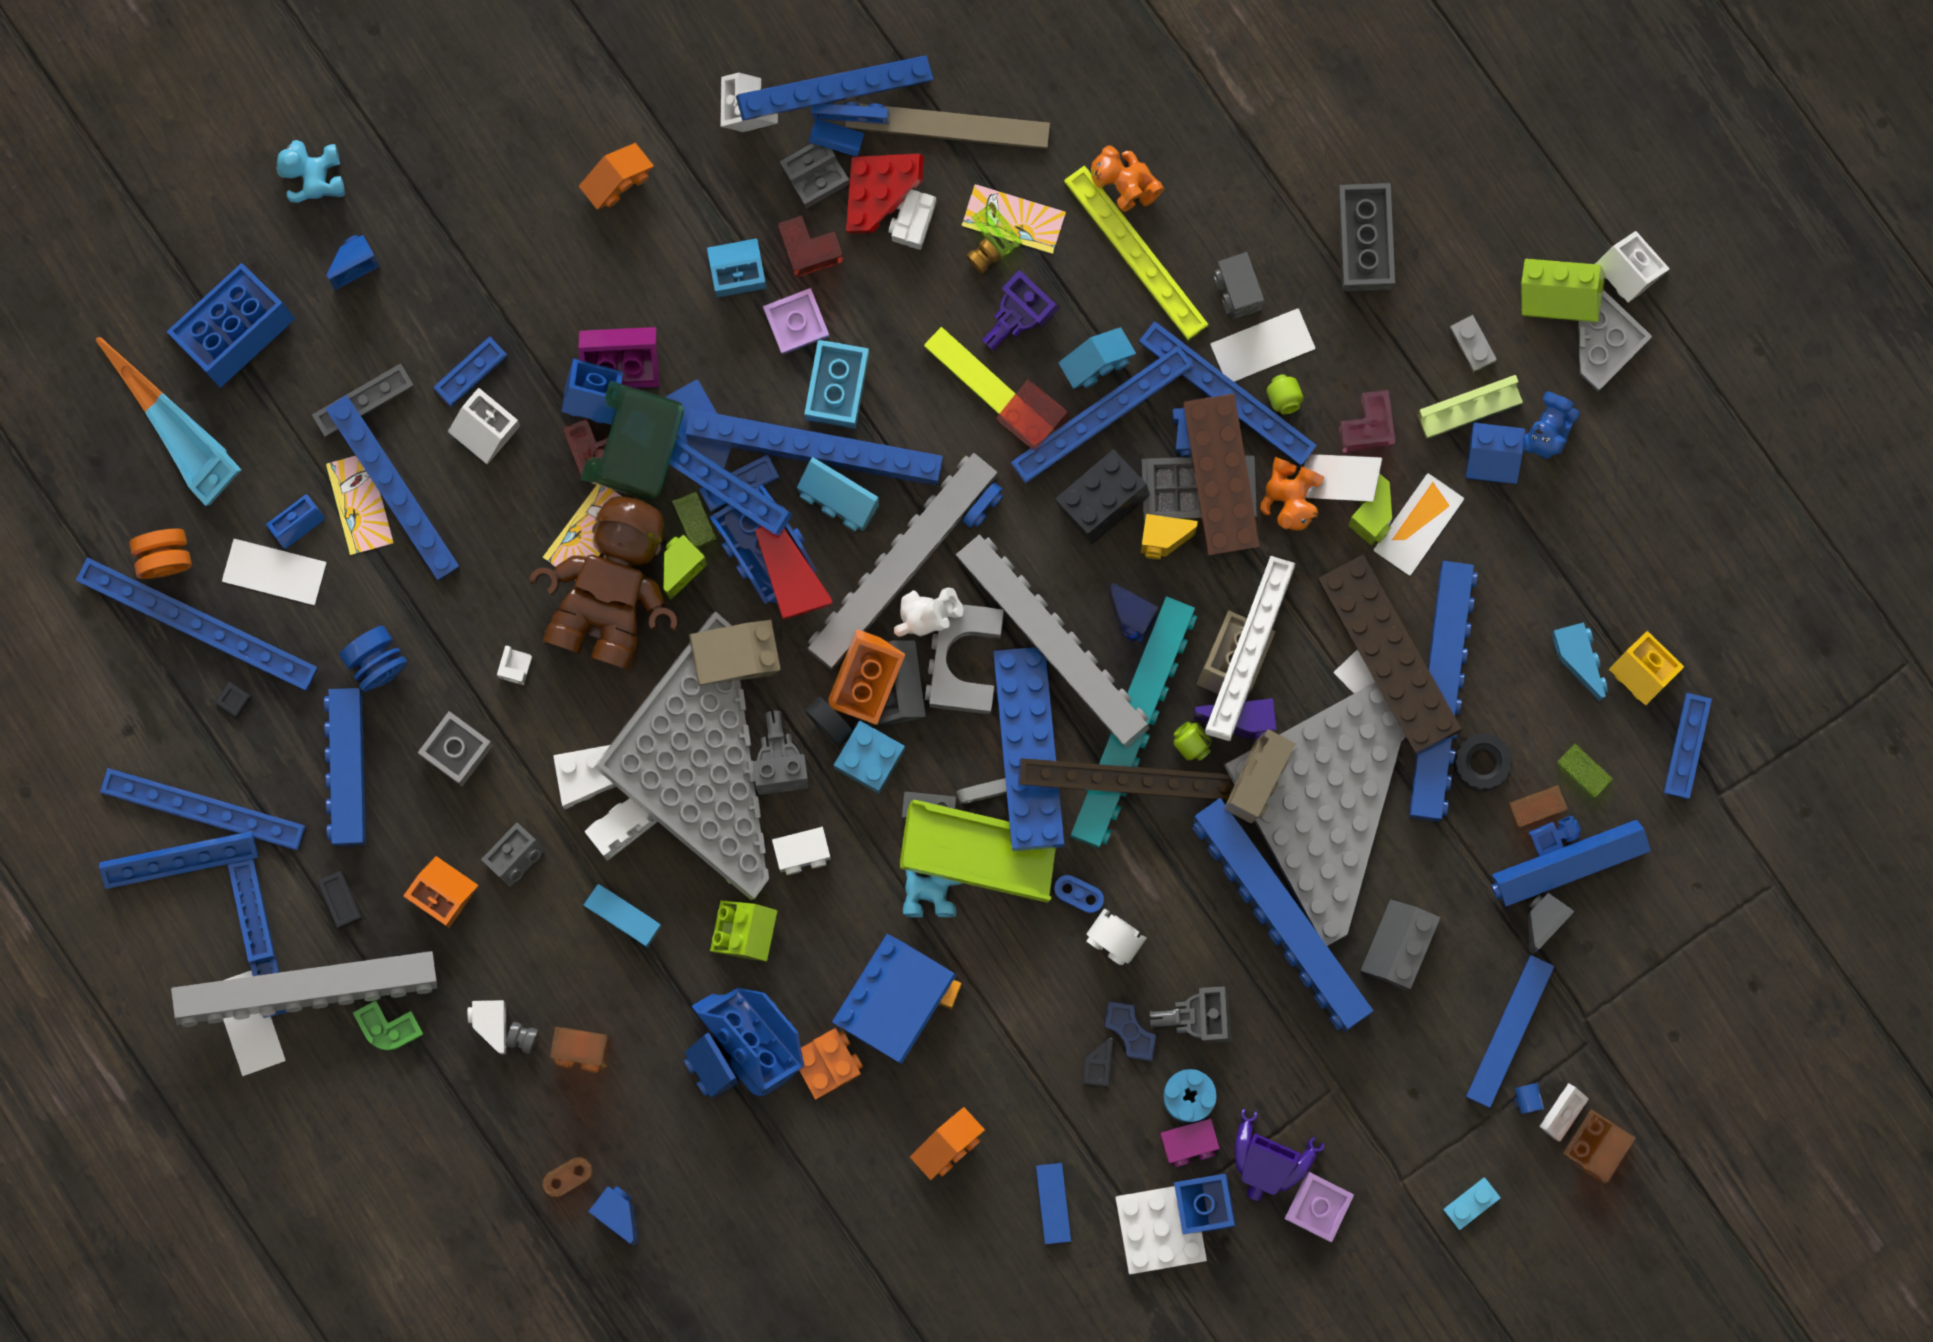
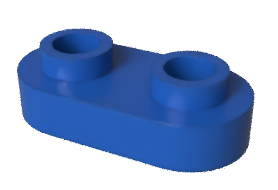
M994 482L970 509L962 522L969 528H972L974 525L979 527L987 517L985 514L990 506L995 508L1002 500L1003 495L1000 493L1003 489Z
M1071 875L1061 876L1056 881L1054 891L1057 898L1086 913H1095L1103 906L1104 897L1098 888ZM1066 884L1072 887V892L1069 894L1064 893L1062 887ZM1088 896L1095 898L1096 902L1093 905L1086 903Z

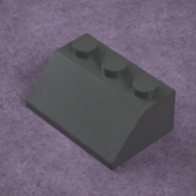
M915 641L888 642L903 652L905 657L878 724L867 721L870 727L909 722L926 717Z
M1390 899L1360 971L1405 991H1409L1440 917L1418 907Z

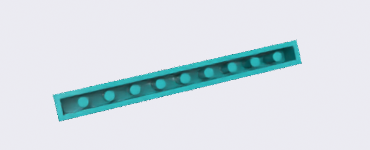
M1167 596L1127 693L1132 699L1129 704L1135 710L1140 708L1149 718L1146 721L1148 726L1149 724L1154 725L1159 711L1155 710L1159 700L1164 702L1169 687L1165 686L1168 676L1174 677L1178 667V663L1174 662L1177 653L1183 654L1188 641L1184 639L1187 629L1192 631L1197 616L1193 615L1194 607ZM1145 732L1128 748H1125L1111 733L1099 764L1138 767L1140 758L1136 757L1139 748L1145 749L1150 735ZM1088 791L1070 838L1098 849L1101 843L1106 845L1112 830L1107 828L1111 819L1116 821L1121 806L1117 805L1120 796L1126 797V794Z

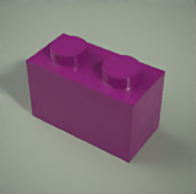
M1211 1119L1160 1133L1168 1164L1174 1163L1175 1167L1189 1164V1158L1199 1156L1200 1160L1214 1157V1151L1220 1149Z

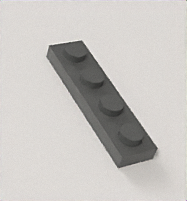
M400 363L348 393L347 396L360 416L363 417L413 388L414 385ZM333 403L312 414L325 438L339 431L326 411V408Z

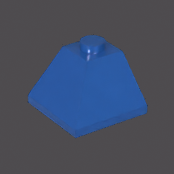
M355 235L344 241L345 244L339 248L327 273V277L334 290L380 267L363 235L360 237Z

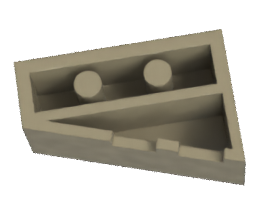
M1269 729L1254 742L1224 810L1249 823H1252L1258 817L1262 818L1268 807L1266 801L1269 795L1272 796L1278 785L1277 779L1285 770L1288 758L1296 743Z

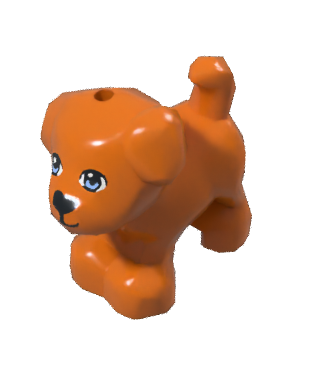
M1113 146L1103 148L1101 154L1092 162L1091 177L1098 188L1108 184L1116 185L1117 191L1121 194L1117 199V205L1123 212L1133 208L1136 205L1133 200L1138 197L1139 202L1145 207L1153 203L1164 192L1165 189L1162 183L1151 174L1145 163L1138 161L1132 151L1122 153V158L1129 165V167H1124L1120 160L1119 152Z
M1275 457L1272 466V477L1266 485V496L1261 502L1260 511L1263 515L1268 516L1271 514V504L1274 501H1282L1285 505L1277 518L1279 526L1295 531L1304 530L1318 516L1317 507L1306 501L1307 492L1312 486L1319 487L1325 477L1301 467L1298 476L1294 480H1290L1288 476L1295 473L1297 466Z

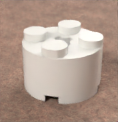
M1104 908L1087 932L1089 936L1087 942L1098 950L1103 948L1110 952L1108 957L1119 965H1123L1125 962L1129 964L1147 938L1143 935L1138 938L1139 932L1116 915L1114 917L1111 914L1108 917L1107 915L1110 911Z

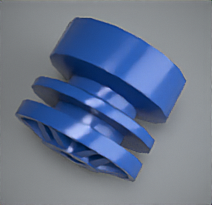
M378 626L364 633L339 653L348 670L361 667L355 674L354 679L356 682L362 681L359 686L363 692H368L390 682L408 664L404 656L397 658L401 654L399 648L386 651L392 644L393 639L384 626Z

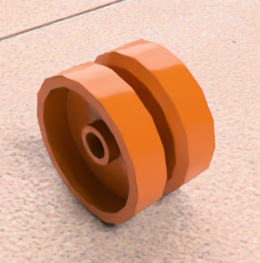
M178 528L158 530L131 539L129 541L131 554L134 557L140 558L134 563L136 577L139 579L160 578L190 569L192 567L190 553L181 550L188 544L185 531Z

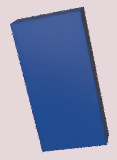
M816 118L809 142L857 157L864 133Z

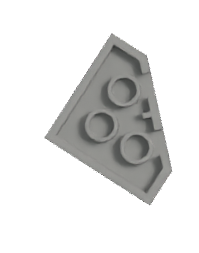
M1604 290L1602 293L1599 322L1578 321L1580 375L1599 392L1652 338Z

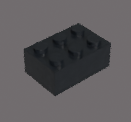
M1113 449L1057 496L1055 500L1060 511L1091 544H1094L1148 498L1150 492L1147 484Z

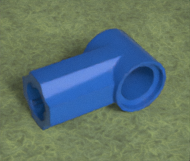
M1538 1083L1515 1088L1517 1097L1514 1098V1104L1516 1108L1520 1109L1521 1114L1544 1109Z

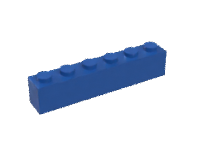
M360 688L328 689L329 696L324 697L325 712H329V722H325V737H329L330 747L325 749L326 763H330V773H326V788L331 789V799L326 800L327 814H331V824L327 825V839L332 840L334 846L366 845L363 692Z

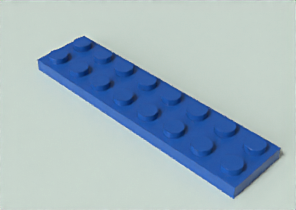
M1037 647L993 651L1012 851L1064 847L1059 788L1018 785L1019 759L1056 761L1046 658Z

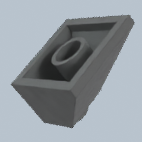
M1549 893L1544 898L1539 894L1529 905L1532 908L1528 914L1529 951L1532 954L1536 953L1574 913L1571 908Z

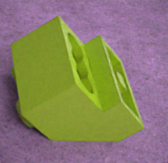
M1379 473L1374 500L1359 501L1362 506L1351 517L1348 525L1371 546L1375 541L1381 543L1392 528L1389 526L1392 520L1390 482Z

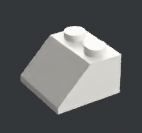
M1636 231L1615 244L1595 263L1602 266L1605 278L1610 281L1616 288L1617 293L1625 298L1627 302L1639 296L1669 270V267Z

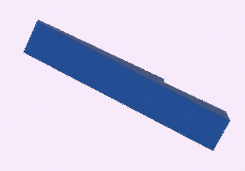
M254 859L228 864L252 976L280 973ZM286 1010L276 1011L275 1014L270 1015V1016H263V1018H267V1017H271V1016H275V1015L287 1013V1011H286Z

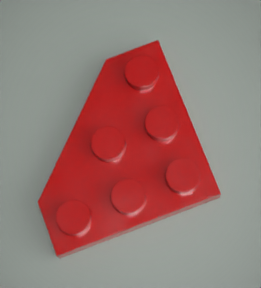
M921 154L852 157L846 232L850 234L874 233L880 226L881 220L888 213L892 214L905 200L903 197L922 182L924 156Z

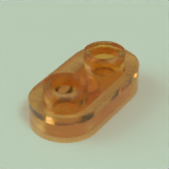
M573 1158L545 1175L543 1189L552 1197L563 1196L591 1178L592 1166L584 1158ZM577 1166L584 1168V1173L581 1176H577L574 1172ZM555 1179L561 1181V1187L558 1189L552 1187V1182Z

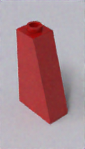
M758 524L759 528L755 529V534L782 619L786 620L831 606V597L786 530L783 529L780 536Z

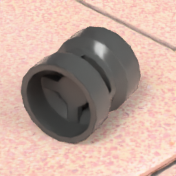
M514 1021L508 1033L505 1046L510 1048L519 1047L522 1052L531 1054L539 1030L532 1027L524 1029L522 1024Z

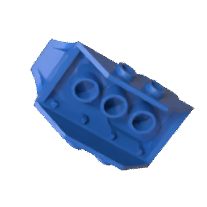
M760 485L759 487L755 488L757 491H759L760 493L774 501L772 497L769 495V493L766 491V489L763 487V485ZM728 505L710 517L725 541L722 546L729 557L735 556L739 563L735 566L743 579L749 578L764 604L768 602L777 604L755 534V529H758L759 525L733 506ZM787 522L784 529L815 573L817 570L801 544L805 541L797 528L792 530Z
M737 988L726 995L711 994L692 1006L709 1031L731 1057L730 1067L753 1094L757 1096L769 1094L785 1084L804 1066L797 1030L765 993Z

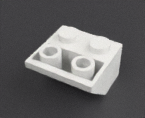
M478 388L463 405L448 433L488 464L517 431L520 424L515 417Z

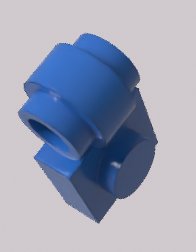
M1567 816L1559 820L1558 829L1551 822L1530 831L1529 835L1538 856L1563 848L1561 842L1563 838L1567 842L1578 839L1580 837L1579 832L1581 831L1578 821L1573 816Z

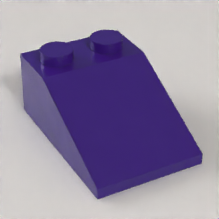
M1273 699L1246 701L1244 703L1233 734L1247 739L1254 738L1255 742L1268 729L1276 732ZM1215 705L1195 707L1194 719L1208 724Z

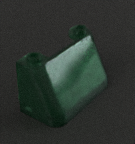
M610 381L606 392V403L609 407L617 409L602 459L597 457L590 458L583 468L580 480L647 500H653L659 495L682 422L683 406L676 400Z

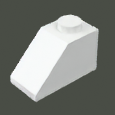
M504 1000L472 1001V1007H468V1023H472V1027L501 1055H506V1002Z

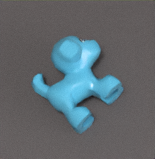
M296 140L292 141L286 149L278 154L276 169L280 177L293 179L302 176L303 178L302 191L298 193L290 190L287 191V199L290 202L299 203L306 199H318L323 196H345V188L341 176L333 177L330 184L326 183L327 169L340 165L336 144L324 147V154L321 157L312 158L308 156L304 143Z
M905 870L907 876L905 891L907 896L903 906V915L910 918H922L923 908L918 903L921 899L934 903L935 915H938V917H956V907L952 902L946 900V894L949 886L963 883L934 876L923 877L913 871Z

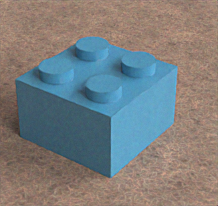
M859 721L836 760L834 768L880 794L904 753L905 746Z

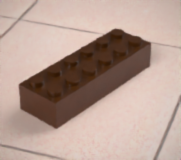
M1235 394L1182 402L1207 554L1213 555L1260 547Z

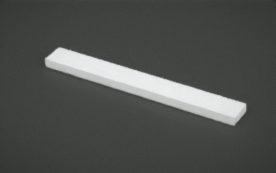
M1270 556L1207 724L1205 734L1231 741L1295 569V563Z

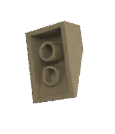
M1228 610L1196 685L1219 694L1247 618ZM1271 630L1269 639L1267 641L1266 647L1264 649L1263 655L1261 657L1260 663L1255 673L1247 698L1253 688V685L1260 671L1266 653L1276 632L1274 630Z
M771 620L749 622L689 635L698 685L769 677L780 671Z

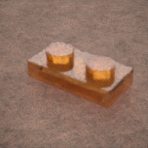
M1558 785L1509 803L1518 828L1567 810Z

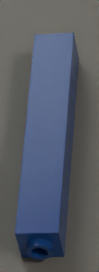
M1634 820L1492 874L1495 884L1491 885L1495 898L1501 899L1505 906H1509L1651 852L1644 828L1638 820Z

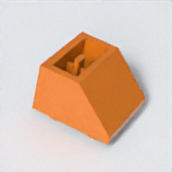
M436 856L416 877L404 894V897L450 928L479 885Z

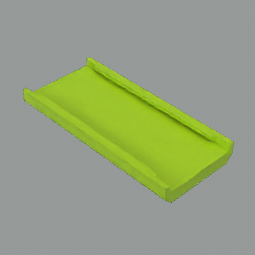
M912 800L907 810L900 868L1042 902H1049L1051 900L1049 894L1056 848L1012 851L1010 823L1008 821Z

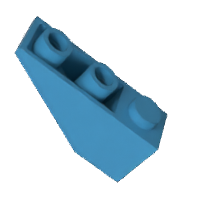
M1583 622L1554 630L1551 635L1558 659L1598 701L1603 700L1606 697L1605 693L1608 692L1605 678H1600L1597 668H1600L1601 665L1598 654L1592 652L1590 643H1593V637L1590 628H1585Z

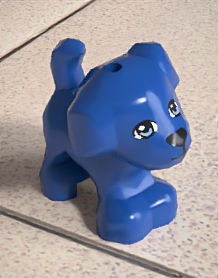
M1546 391L1542 398L1546 404V409L1542 413L1540 421L1535 422L1530 432L1524 435L1523 444L1525 452L1535 453L1543 459H1548L1552 455L1562 453L1570 429L1581 413L1573 408L1575 403L1569 399Z

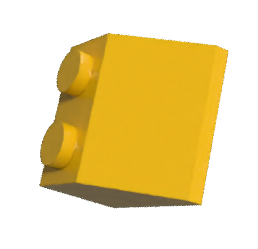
M1146 514L1141 553H1145V557L1150 559H1161V556L1169 555L1195 535L1198 521Z
M1647 631L1609 670L1619 682H1622L1633 693L1636 699L1647 705L1684 666Z

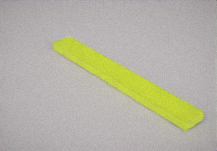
M1085 165L1065 179L1064 183L1186 340L1189 341L1208 327L1205 319L1103 188H1098L1094 184L1091 173Z

